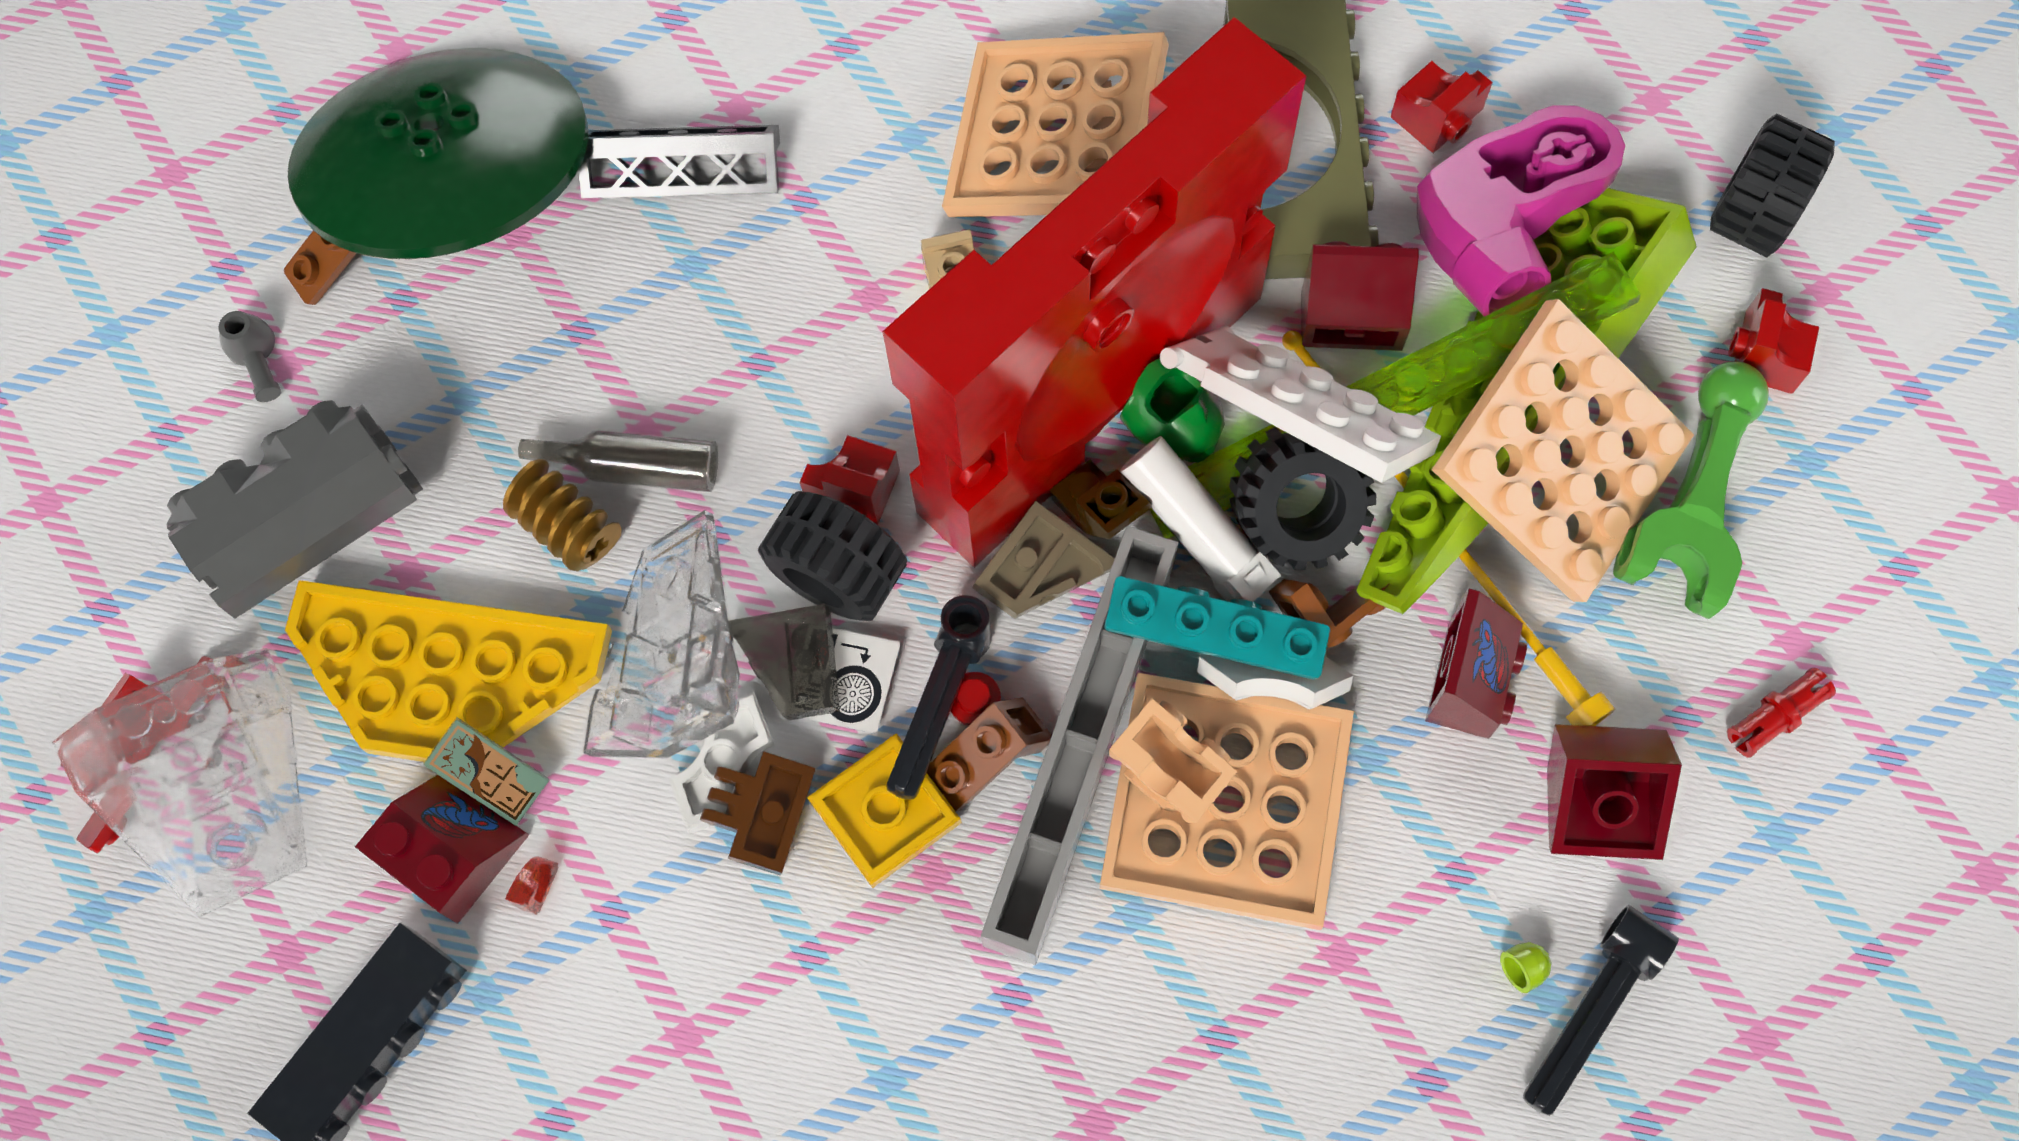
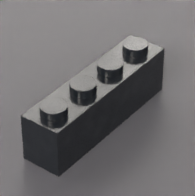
M399 923L247 1114L280 1141H343L350 1129V1126L347 1124L361 1105H368L381 1093L388 1080L385 1074L399 1056L401 1058L406 1057L417 1047L425 1033L422 1027L436 1009L442 1010L454 1000L462 986L459 980L467 970L417 931Z

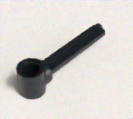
M969 595L957 596L949 600L942 609L941 627L934 642V647L939 654L886 784L887 790L898 798L906 800L917 797L968 665L978 663L980 658L989 649L991 641L989 611L986 605L976 597ZM964 623L973 624L978 627L976 631L970 634H960L954 631V628Z
M1627 905L1619 913L1600 944V947L1603 948L1602 954L1607 961L1523 1093V1099L1530 1107L1547 1116L1554 1114L1637 979L1643 981L1652 980L1671 957L1678 944L1679 937L1630 905Z

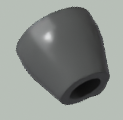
M242 311L227 313L222 317L218 326L220 344L224 353L232 362L246 366L254 386L253 393L257 401L269 402L275 400L280 396L281 389L279 384L274 381L266 361L275 345V336L272 329L265 321L255 315Z

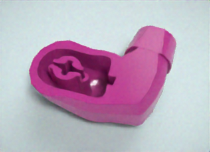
M1552 105L1535 111L1519 123L1487 133L1471 141L1433 168L1420 181L1417 186V222L1420 236L1434 261L1488 321L1504 323L1517 319L1537 306L1545 297L1551 285V274L1533 240L1546 232L1563 215L1598 198L1614 182L1622 165L1625 143L1619 129L1601 114L1574 105Z

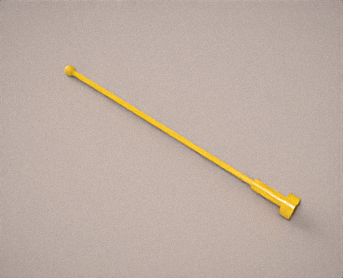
M1295 330L1287 331L1282 337L1283 346L1287 350L1294 351L1306 367L1320 368L1302 345L1301 334ZM1403 471L1394 477L1405 488L1409 477ZM1465 549L1459 556L1461 561L1493 601L1523 623L1521 636L1537 654L1534 661L1573 708V711L1566 717L1570 724L1597 726L1610 716L1616 709L1606 696L1599 692L1591 697L1552 647L1546 649Z

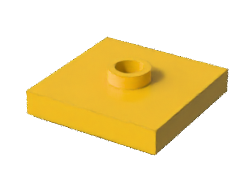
M897 733L807 797L810 804L872 889L962 823L961 818L927 773L915 799L904 800L887 790L886 784L903 744Z

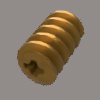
M537 459L530 461L518 472L508 486L503 499V510L510 518L517 519L519 525L525 531L532 532L533 537L538 543L547 545V549L554 557L562 558V562L569 570L580 571L587 569L601 560L615 546L621 536L622 528L620 524L612 522L605 526L608 515L603 509L591 512L592 500L588 496L576 499L578 495L577 487L570 483L562 486L563 475L559 471L548 473L549 464L546 460Z

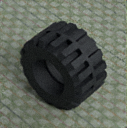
M1776 113L1763 124L1732 176L1711 216L1710 230L1766 258L1776 252L1797 224L1822 181L1834 156L1835 141Z
M1276 427L1266 431L1268 440L1260 444L1255 438L1247 446L1252 454L1248 459L1239 456L1234 466L1240 472V477H1230L1229 488L1235 497L1229 500L1232 511L1238 517L1236 519L1260 553L1263 556L1267 554L1272 562L1282 567L1288 561L1294 570H1306L1307 562L1311 561L1316 569L1328 566L1327 558L1333 555L1340 561L1349 555L1344 549L1352 542L1358 546L1365 538L1360 532L1362 525L1368 527L1372 525L1374 515L1367 507L1376 505V493L1369 487L1374 483L1373 478L1289 433L1282 434ZM1310 473H1319L1326 476L1325 493L1320 503L1312 511L1296 518L1277 516L1278 499L1284 488L1292 480Z
M797 491L791 495L758 548V553L769 570L793 591L829 612L859 621H872L907 566V558L901 548L875 522L840 501L821 494Z

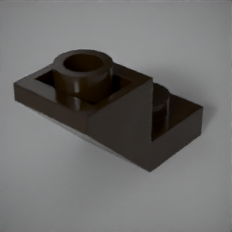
M1091 460L1050 489L1054 503L1083 533L1111 539L1152 508L1150 501L1118 469L1106 476Z

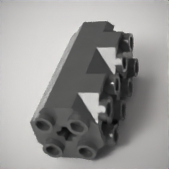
M332 400L319 402L308 411L306 416L285 429L270 433L263 439L260 447L265 455L260 465L246 466L241 459L229 460L220 465L212 476L193 488L182 490L170 498L167 507L171 512V516L166 524L167 529L170 531L168 533L170 541L198 582L204 580L210 588H217L209 595L220 608L234 619L417 500L415 495L423 490L421 484L408 466L400 459L390 439L382 428L376 424L363 405L353 409L351 406L339 408Z

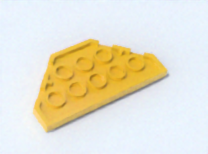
M302 580L298 581L285 627L287 635L295 647L300 650L312 669V674L332 705L337 708L350 728V733L363 751L368 754L421 762L427 759L456 717L501 747H505L601 681L612 629L609 625L603 623Z

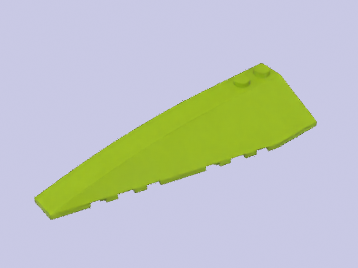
M1607 188L1598 198L1560 217L1546 232L1533 240L1551 274L1549 290L1537 306L1525 315L1504 323L1490 322L1479 311L1474 321H1468L1462 335L1464 345L1459 357L1452 359L1424 426L1441 436L1435 454L1409 468L1411 473L1403 492L1397 491L1390 510L1393 513V517L1388 529L1379 534L1356 591L1360 597L1371 599L1374 603L1404 614L1486 527L1488 522L1436 475L1432 468L1545 301L1559 299L1617 358L1621 356L1697 248L1685 206ZM1557 363L1553 369L1554 384L1560 390L1565 383L1566 375L1562 365ZM1530 404L1524 414L1526 427L1532 432L1536 428L1538 415L1535 408ZM1502 446L1496 454L1497 469L1503 475L1508 470L1510 458L1507 450ZM1388 585L1384 591L1380 590L1381 588Z

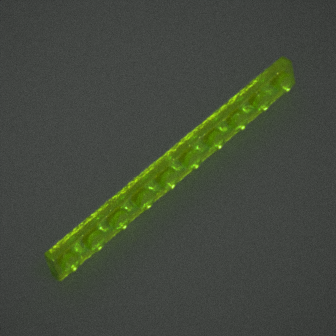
M1613 251L1346 387L1366 391L1374 395L1378 399V404L1396 413H1406L1414 416L1495 375L1545 301L1559 299L1589 328L1638 303L1641 294ZM1271 424L1211 454L1208 458L1188 466L1189 470L1224 511L1231 508L1229 499L1235 497L1229 488L1230 477H1240V472L1234 466L1239 456L1248 459L1252 452L1247 446L1255 438L1260 444L1267 441L1268 437L1265 432L1276 426ZM1276 427L1282 434L1287 433L1282 429ZM1152 508L1149 509L1162 536L1167 539L1174 537L1175 535Z

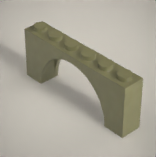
M1226 0L1223 25H1226L1233 17L1237 18L1306 75L1304 90L1322 108L1333 132L1335 157L1325 174L1311 188L1298 197L1283 204L1262 209L1263 215L1276 225L1265 279L1305 278L1313 244L1323 245L1331 241H1342L1351 246L1375 247L1379 245L1377 226L1369 225L1368 211L1373 210L1374 204L1372 181H1364L1363 167H1367L1369 162V143L1367 137H1360L1358 125L1363 124L1364 97L1363 94H1355L1354 82L1359 80L1360 59L1358 51L1351 52L1350 40H1353L1355 36L1354 10H1346L1345 0Z

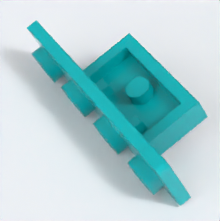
M1122 576L1117 577L1114 581L1104 625L1105 629L1110 632L1313 680L1319 678L1322 674L1330 633L1329 626L1262 610L1260 604L1252 601L1231 599L1228 602L1211 598L1208 592L1193 587L1181 586L1173 589Z

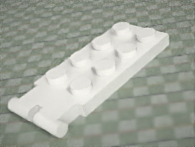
M1223 326L1199 335L1196 338L1164 348L1160 353V361L1164 367L1168 369L1176 367L1202 381L1201 387L1381 483L1433 456L1441 437L1425 428L1424 423L1419 418L1406 413H1396L1378 404V399L1374 395L1362 390L1349 389L1333 381V376L1329 372L1317 367H1306L1290 359L1288 352L1278 346L1270 344L1255 346L1236 336L1234 331L1228 326Z

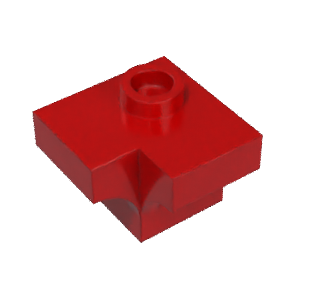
M1431 61L1398 90L1390 117L1434 154L1447 141L1454 144L1464 136L1472 124V119L1483 110L1493 82L1479 70L1473 74L1465 71L1461 76H1456L1445 72Z
M1762 288L1746 310L1743 326L1736 328L1730 342L1728 356L1735 358V362H1743L1755 367L1765 378L1768 388L1793 394L1811 371L1820 327L1800 322L1793 318L1786 310L1787 304L1783 303V293Z
M847 435L841 451L833 460L821 465H806L800 479L802 491L821 494L840 501L865 515L878 525L900 472L897 452Z

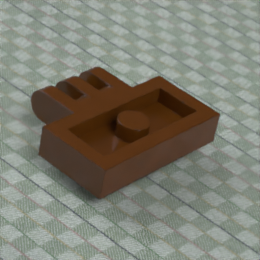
M765 751L762 753L755 777L725 767H717L714 779L732 785L734 788L731 793L711 787L707 799L726 806L727 809L724 814L713 809L704 808L700 820L736 833L728 856L729 860L780 876L783 872L816 768Z

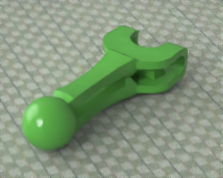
M1726 362L1712 368L1704 376L1699 386L1698 401L1706 417L1698 423L1695 447L1683 482L1669 508L1660 509L1652 513L1627 532L1621 549L1616 556L1613 568V575L1617 579L1634 585L1636 581L1647 577L1655 570L1660 558L1671 560L1682 569L1687 580L1685 606L1691 612L1706 619L1712 618L1727 605L1742 567V558L1738 545L1724 526L1725 495L1730 469L1741 437L1747 426L1761 416L1768 403L1769 390L1767 382L1755 367L1743 362Z

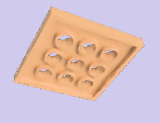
M1154 32L978 42L942 204L947 216L1048 215L1094 173L1085 172L1086 167L1095 159L1103 158L1108 161L1147 126L1150 92L1162 82L1169 46L1165 33ZM1115 75L1122 76V79L1116 85L1109 88L1100 87L1109 77ZM1075 78L1069 87L1062 90L1053 89L1063 79ZM1028 80L1026 86L1021 90L1007 92L1017 81ZM1103 117L1115 118L1112 124L1104 129H1092ZM1056 119H1067L1064 126L1051 132L1045 131ZM1009 121H1020L1013 131L999 133V130L1003 129ZM1047 161H1059L1056 168L1045 174L1037 173V170L1043 167ZM1012 162L1009 169L1004 173L990 175V172L996 169L1000 163Z
M1559 299L1544 302L1432 468V471L1571 601L1587 602L1620 551L1627 532L1638 523L1694 434ZM1557 363L1562 365L1566 375L1565 383L1560 390L1554 384L1553 369ZM1592 397L1597 400L1600 408L1599 417L1594 424L1589 419L1588 402ZM1530 404L1535 408L1538 415L1536 428L1532 432L1526 427L1524 414ZM1626 430L1630 432L1633 438V449L1628 457L1623 452L1624 445L1622 441V436ZM1565 438L1572 447V457L1566 466L1561 461L1560 445ZM1502 446L1507 450L1510 458L1508 470L1503 475L1497 469L1496 454ZM1599 472L1604 475L1606 480V490L1601 498H1598L1596 495V485L1594 482ZM1537 480L1541 482L1545 492L1543 503L1539 508L1533 504L1531 491ZM1571 514L1577 517L1579 523V531L1573 541L1568 537V527L1566 524Z
M1138 673L1128 726L1152 698L1158 704L1161 701H1166L1177 708L1188 721L1186 725L1195 730L1198 737L1197 742L1199 743L1204 737H1207L1221 746V740L1232 733L1241 734L1249 740L1252 748L1250 755L1241 760L1230 758L1227 762L1237 771V774L1227 786H1232L1241 793L1243 806L1234 813H1224L1218 810L1214 803H1212L1197 823H1188L1183 820L1182 814L1169 803L1165 808H1162L1141 792L1123 774L1127 767L1121 763L1099 889L1321 930L1324 926L1354 711L1319 705L1309 710L1293 701L1270 696H1253L1236 701L1217 686ZM1285 743L1298 745L1305 753V764L1295 770L1282 767L1275 756L1276 748ZM1275 796H1287L1295 802L1298 816L1292 822L1279 823L1269 815L1267 802ZM1158 829L1171 830L1179 838L1180 848L1170 857H1160L1149 848V836ZM1213 839L1227 841L1234 849V861L1226 867H1215L1209 864L1203 854L1205 844ZM1268 849L1282 851L1289 859V872L1279 878L1266 875L1259 866V855Z

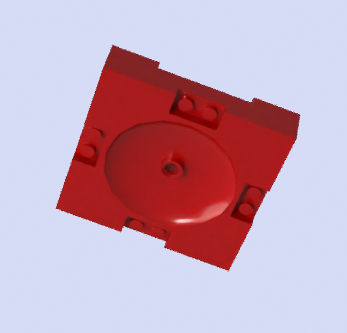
M1235 17L1150 92L1147 126L991 265L975 250L971 251L882 331L892 384L910 402L920 465L909 474L916 513L974 568L1014 531L1035 501L1042 505L1051 496L1050 489L1085 464V444L1095 438L1103 427L1123 410L1133 394L1135 384L1148 364L1160 358V353L1164 348L1196 338L1199 335L1223 326L1231 327L1261 299L1276 227L1275 224L1263 215V210L1261 209L1262 198L1266 189L1287 171L1306 75Z

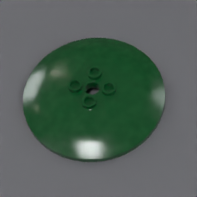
M462 48L430 52L375 70L348 85L329 99L307 122L294 144L288 164L289 189L304 221L318 235L338 247L358 254L388 259H417L448 255L468 250L502 237L526 224L551 205L568 187L583 162L589 137L588 122L582 101L571 83L558 71L539 60L515 52L487 48Z

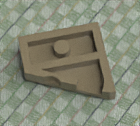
M1035 501L975 581L972 588L1016 619L1110 572L1115 558Z

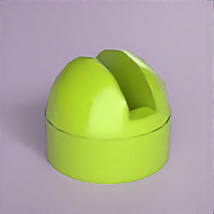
M1531 942L1520 943L1504 951L1500 956L1501 966L1506 977L1522 993H1528L1539 987L1550 975L1552 962L1548 952L1540 945Z

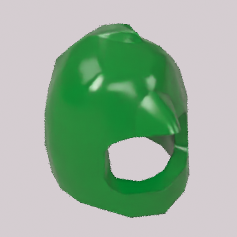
M1160 358L1146 366L1135 384L1133 394L1120 415L1122 423L1142 444L1146 446L1154 439L1162 436L1181 460L1190 463L1204 461L1215 451L1225 425L1223 409L1217 396L1201 387L1202 381L1176 367L1172 369L1164 367Z

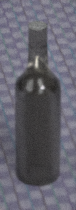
M598 430L592 431L579 440L571 442L521 439L518 447L520 459H544L547 462L568 464L580 471L587 479L596 482L712 492L718 470V446L716 441Z

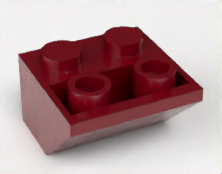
M1331 241L1323 245L1313 244L1301 290L1302 345L1315 348L1403 351L1411 329L1419 248H1403L1395 243H1383L1375 247L1351 246L1342 241Z

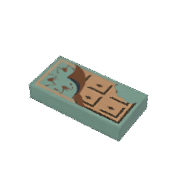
M456 717L423 764L516 826L549 782L548 777L458 717Z

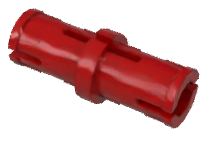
M1810 668L1803 676L1782 692L1773 691L1761 700L1760 708L1736 725L1728 728L1727 736L1732 744L1751 733L1752 736L1735 748L1743 756L1751 758L1758 750L1782 732L1791 733L1802 724V717L1826 700L1834 697L1836 694L1834 684L1830 681L1811 692V688L1825 679L1827 675L1820 669Z

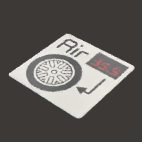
M812 624L809 628L786 711L787 715L863 732L877 733L898 657L900 642Z

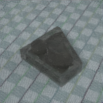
M825 604L726 621L727 630L738 642L749 660V665L758 679L764 683L769 691L770 698L784 718L789 721L840 712L831 610Z

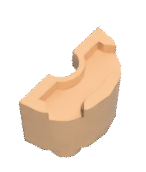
M1151 698L1111 746L1109 755L1127 767L1123 774L1151 800L1162 808H1165L1169 803L1182 814L1181 816L1184 821L1197 823L1237 774V771L1227 763L1230 760V756L1219 744L1207 737H1204L1199 743L1186 733L1183 727L1188 721L1177 708L1166 701H1161L1158 704Z

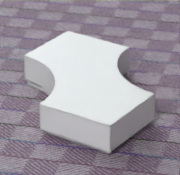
M1207 654L1199 656L1197 669L1199 674L1236 701L1253 696H1270L1293 701L1309 710L1351 691L1353 680L1352 674L1327 657L1324 658L1321 676L1315 680Z
M754 692L703 712L706 732L701 751L687 769L669 780L689 834L713 826L700 820L704 808L713 809L724 814L726 812V806L707 799L711 787L731 793L734 788L732 785L714 779L717 767H725L744 773L749 764L761 752L774 746Z

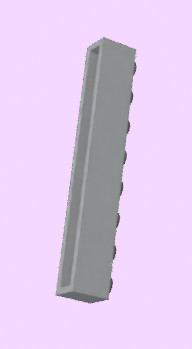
M1127 526L1124 531L983 927L981 941L985 948L1036 965L1103 773L1109 749L1113 744L1148 640L1110 632L1105 629L1104 625L1113 584L1117 577L1122 576L1167 587L1175 564L1178 547L1177 541Z

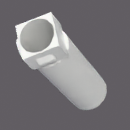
M1162 436L1148 443L1121 468V473L1150 501L1154 512L1214 581L1213 586L1226 601L1243 599L1253 602L1281 576L1270 561L1260 551H1257Z

